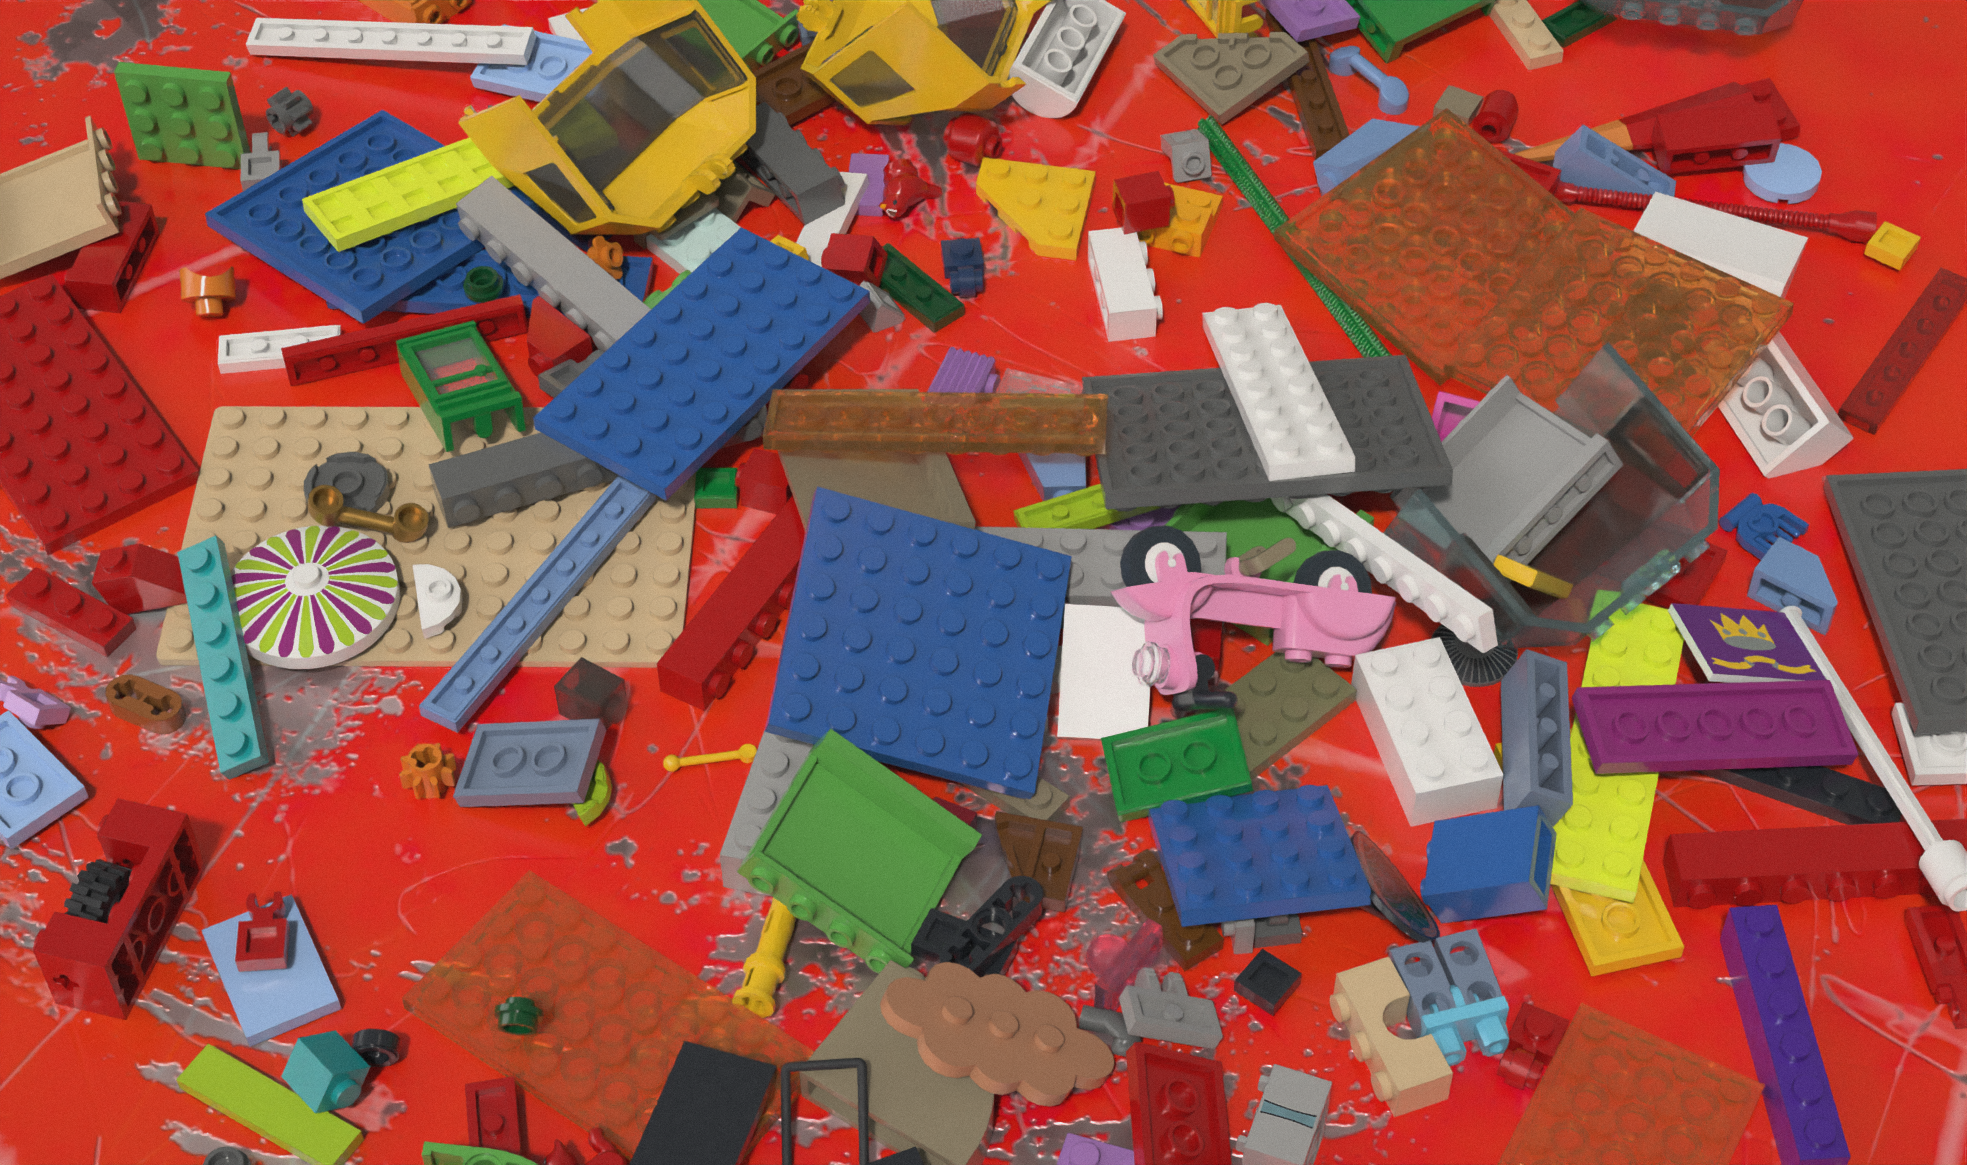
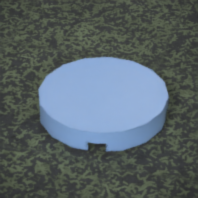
M1780 143L1775 162L1744 165L1743 180L1745 186L1754 195L1768 202L1778 203V199L1788 200V204H1795L1810 199L1817 192L1822 170L1818 160L1808 151L1794 145Z

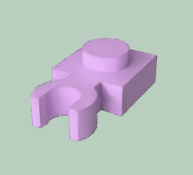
M8 676L7 682L0 679V701L4 702V708L19 716L18 720L23 725L43 729L45 725L66 723L71 709L70 706L40 688H28L24 681L15 676Z

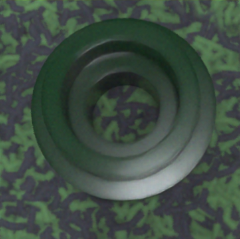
M479 266L467 273L463 289L468 299L484 303L498 298L504 290L502 277L495 269L488 266Z
M509 997L506 999V1003L497 1005L494 1011V1017L498 1019V1030L512 1035L535 1034L537 1032V1025L543 1021L544 1016L543 1010L535 1007V1001L525 997Z

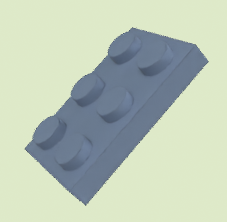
M600 719L478 724L453 797L460 807L584 803L606 728Z

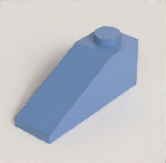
M1582 125L1555 151L1553 167L1562 170L1560 180L1574 183L1578 188L1579 186L1583 188L1588 187V189L1592 187L1593 190L1594 188L1598 190L1602 188L1603 191L1604 189L1608 191L1613 190V192L1614 190L1622 191L1623 193L1627 191L1628 194L1629 192L1633 194L1636 192L1638 195L1642 193L1648 196L1649 194L1654 195L1655 192L1674 197L1676 187L1674 179L1585 125Z

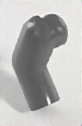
M1083 1005L1079 1029L1113 1036L1114 1039L1111 1046L1113 1054L1126 1057V1051L1134 1042H1141L1140 1036L1128 1034L1122 1013Z

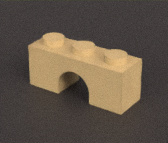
M1386 957L1337 973L1334 993L1330 995V1006L1335 1019L1339 1023L1344 1022L1351 1034L1350 1043L1355 1057L1359 1062L1365 1061L1371 1072V1083L1375 1095L1379 1101H1386L1393 1116L1397 1117L1447 1100L1453 1072L1432 1034L1416 1039H1402L1388 1031L1387 1027L1405 1021L1410 994L1390 957Z

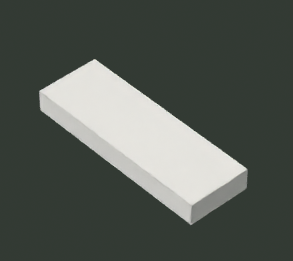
M341 325L219 336L218 349L220 374L286 368L281 348L342 335Z

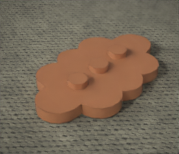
M951 962L939 963L929 970L925 980L911 977L895 979L888 985L880 1002L881 1013L887 1023L896 1031L917 1039L918 1052L924 1063L933 1071L952 1078L970 1076L979 1087L992 1094L1004 1095L1017 1090L1023 1097L1035 1104L1054 1106L1061 1104L1068 1097L1073 1087L1087 1090L1099 1088L1106 1082L1113 1070V1054L1106 1043L1096 1035L1077 1028L1075 1014L1065 1001L1046 991L1034 990L1025 992L1013 979L1004 975L990 974L979 978L969 968Z

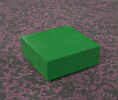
M699 468L696 471L694 493L696 508H737L739 487L735 485V478L738 468Z

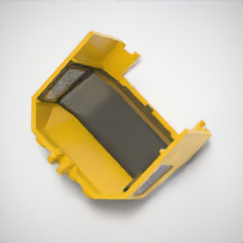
M597 0L598 2L584 12H581L576 7L565 15L593 53L531 110L522 97L518 95L480 112H476L472 105L465 107L464 113L466 115L460 118L458 124L497 171L561 223L570 234L640 235L652 230L660 233L675 222L676 217L674 214L680 208L688 207L699 198L700 193L698 190L705 194H710L721 186L719 178L725 179L736 171L733 160L746 151L748 148L746 142L756 133V77L698 0Z
M804 0V5L800 6L796 15L797 20L808 31L818 33L801 69L828 94L867 124L906 125L911 121L912 117L950 111L978 112L992 109L1027 85L1019 77H1012L1007 80L1009 70L1015 61L1033 14L1052 0Z

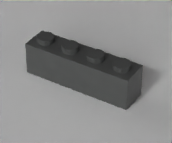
M766 102L757 105L756 133L746 142L748 148L740 155L742 160L804 225L845 205L841 191L845 184L836 167L830 168L825 163L820 151L817 148L811 149L807 145L802 133L799 130L794 131L781 112L776 113Z

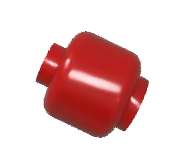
M964 112L958 117H953L948 122L943 136V142L947 145V151L952 158L976 167H981L983 157L995 159L1002 148V138L999 137V128L996 122L971 112Z

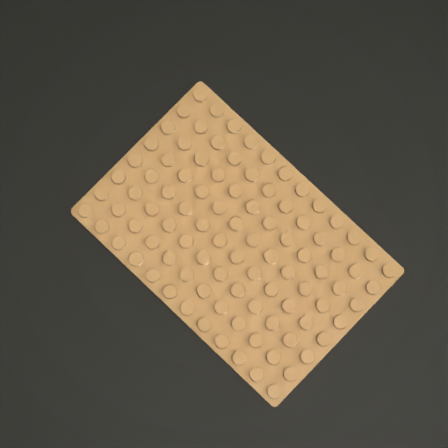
M222 406L215 409L199 472L200 476H198L181 550L216 535L225 543L231 572L241 558L261 542L292 529L323 526L312 518L306 503L304 480L309 470L316 464L319 467L326 463V458L336 453L359 452L369 454L376 458L378 464L384 466L389 479V496L385 504L376 513L394 517L395 511L399 506L406 503H415L427 511L429 521L426 532L419 539L407 543L395 540L392 533L345 523L335 525L365 534L387 551L396 568L400 585V602L397 613L389 628L374 644L354 657L329 666L453 667L614 480L448 528L434 493L428 464L541 433L535 430L533 417L544 407H523L526 431L517 432L504 409L491 412L493 432L487 438L478 437L474 430L473 417L451 423L454 450L446 452L420 407ZM696 472L667 500L655 495L656 500L514 667L657 668L656 663L685 627L696 505L694 503ZM419 564L434 565L444 568L451 573L459 584L463 598L460 615L455 616L451 622L444 626V632L424 639L413 572V565ZM187 603L167 607L156 652L158 662L161 665L199 666ZM247 654L250 666H273Z

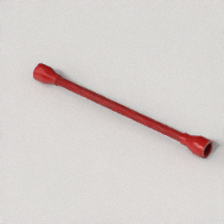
M1560 180L1546 205L1562 201L1572 203V200L1576 201L1577 199L1579 202L1581 200L1586 202L1587 200L1588 203L1591 201L1596 203L1597 201L1598 204L1601 202L1608 205L1612 203L1614 206L1616 204L1621 206L1622 204L1623 207L1626 205L1631 207L1632 205L1633 208L1637 206V208L1642 207L1645 209L1653 195L1649 194L1648 196L1642 193L1638 195L1636 192L1634 194L1629 192L1628 194L1627 191L1623 193L1622 191L1614 190L1613 192V190L1608 191L1607 189L1603 191L1602 188L1599 190L1594 188L1593 190L1592 187L1588 189V187L1583 188L1582 186L1578 188L1574 183ZM1689 199L1688 201L1738 217H1746L1755 222L1757 220L1758 222L1762 221L1769 224L1772 222L1773 224L1778 223V225L1788 224V226H1791L1793 224V226L1798 225V227L1803 225L1804 228L1807 226L1808 228L1813 226L1814 229L1817 227L1818 229L1823 228L1826 232L1837 233L1856 242L1868 243L1875 234L1877 223L1876 212L1861 210L1841 214L1829 213L1825 216L1820 214L1819 216L1818 213L1814 215L1813 213L1805 212L1804 214L1803 212H1793L1792 210L1790 212L1788 210L1783 211V209L1778 211V209L1773 210V208L1768 210L1766 207L1758 209L1757 206L1754 208L1749 206L1748 208L1747 205L1743 207V205L1738 206L1734 204L1733 206L1732 203L1729 205L1724 203L1723 205L1722 202L1719 204L1714 202L1713 204L1712 201L1708 203L1706 200L1704 202L1699 200L1698 202L1697 199L1694 201Z

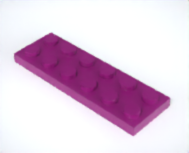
M1830 680L1577 687L1572 696L1596 774L1852 765L1858 756L1856 746Z

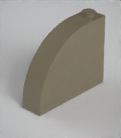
M890 960L807 1061L861 1058L866 1062L869 1137L895 1153L916 1146L924 1165H982L992 1139L994 1094L983 1090L970 1076L952 1078L933 1071L921 1058L918 1052L917 1039L896 1031L887 1023L881 1013L880 1002L888 985L895 979L903 977L925 980V977L916 969L911 967L904 968ZM857 1068L799 1071L802 1097L858 1130Z

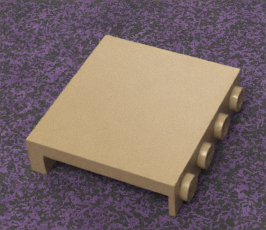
M91 116L85 117L87 140L0 174V279L119 233L117 216L121 215L122 212L114 195L119 192L118 186L111 173L116 170V167L108 151L113 149V145L105 128L98 129Z

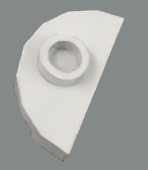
M419 564L413 565L422 632L424 639L444 632V626L451 622L455 616L460 615L463 598L459 584L451 573L444 568L434 565Z

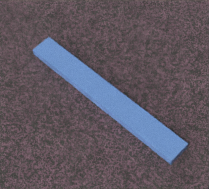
M618 475L419 705L421 716L458 733L656 500L655 494Z

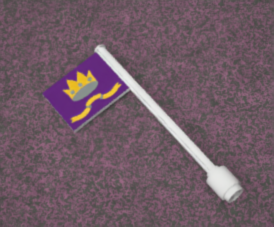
M1671 603L1668 612L1709 681L1726 683L1831 681L1851 734L1925 850L1919 861L1922 873L1942 904L1949 906L1954 911H1966L1967 851L1960 842L1955 840L1945 841L1941 838L1801 618V609L1797 606H1786L1780 612Z

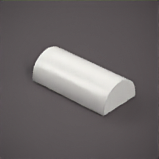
M1105 0L1050 1L1009 70L1007 80L1012 77H1019L1027 84L1012 94L1014 99L1027 111L1045 118H1060L1071 113L1079 102L1126 13Z

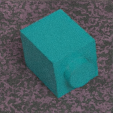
M335 1030L298 1038L281 1077L317 1114L353 1105L361 1093V1086L370 1066Z

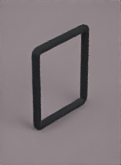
M844 1058L788 1062L782 1066V1165H792L791 1072L857 1068L859 1165L869 1163L867 1064L863 1059Z

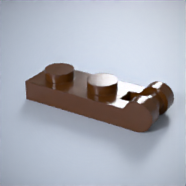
M1145 849L1135 855L1133 862L1127 866L1120 864L1107 871V878L1113 890L1184 971L1223 949L1224 938L1211 924L1181 926L1165 872L1161 869L1157 858L1150 850ZM1143 878L1148 883V886L1140 890L1135 882Z

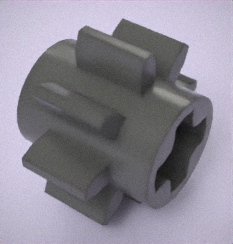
M285 87L267 99L271 107L266 110V117L277 132L283 134L289 131L291 136L294 137L312 124L308 117L313 114L314 109L311 101L302 91L295 90L291 93L288 87Z

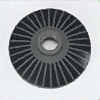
M1495 622L1498 646L1485 653L1480 652L1468 642L1458 639L1455 633L1443 624L1433 633L1431 639L1440 637L1462 685L1485 687L1499 683L1517 661L1518 649L1512 635L1500 624Z

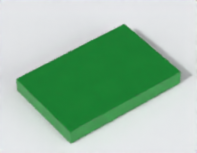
M1233 708L1218 709L1101 738L1120 823L1147 817L1149 809L1161 808L1164 802L1170 800H1180L1186 804L1206 802L1209 797L1214 795L1230 797L1254 791Z

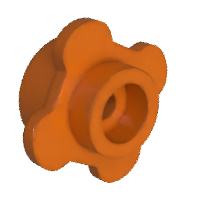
M603 236L595 237L592 241L593 246L588 249L586 255L615 280L620 279L623 274L620 267L623 262L622 247L617 242H607Z

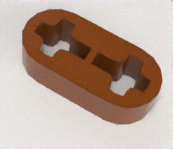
M132 674L116 677L106 687L105 696L112 713L122 720L161 735L177 731L186 721V711L182 699L173 690ZM155 710H157V711H159V712H161V713H159V715H156Z

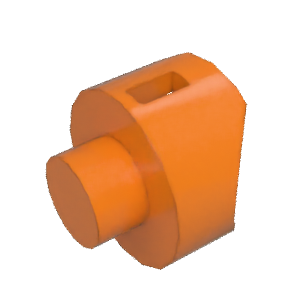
M231 266L225 273L212 277L198 275L186 267L179 270L182 302L195 304L196 316L224 315L223 302L236 299L234 267Z

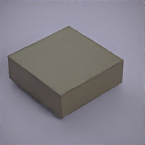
M1448 85L1434 106L1433 117L1468 128L1477 114L1483 101V96Z

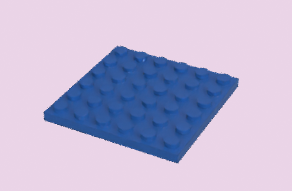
M384 110L372 115L205 213L208 227L363 324L485 247L479 240L475 239L472 241L462 232L458 224L460 216L457 208L340 252L333 247L304 212L303 198L445 146ZM516 186L507 188L538 214L539 205Z
M817 487L813 494L764 732L815 744L831 728L876 761L1022 799H1031L1035 794L1072 556Z

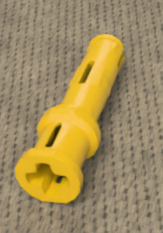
M774 897L756 952L747 957L744 963L743 971L745 978L742 987L736 990L732 999L733 1006L737 1011L745 1016L757 1019L772 1016L776 1005L773 997L777 985L783 982L786 975L783 958L796 921V917L788 911L787 906Z

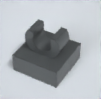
M1298 913L1254 918V948L1301 943L1302 929Z

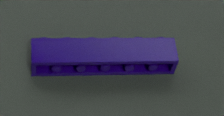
M1777 905L1729 908L1720 943L1781 1165H1847L1851 1156Z

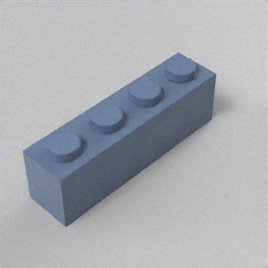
M1526 649L1501 680L1504 810L1539 805L1552 827H1554L1573 805L1567 662Z

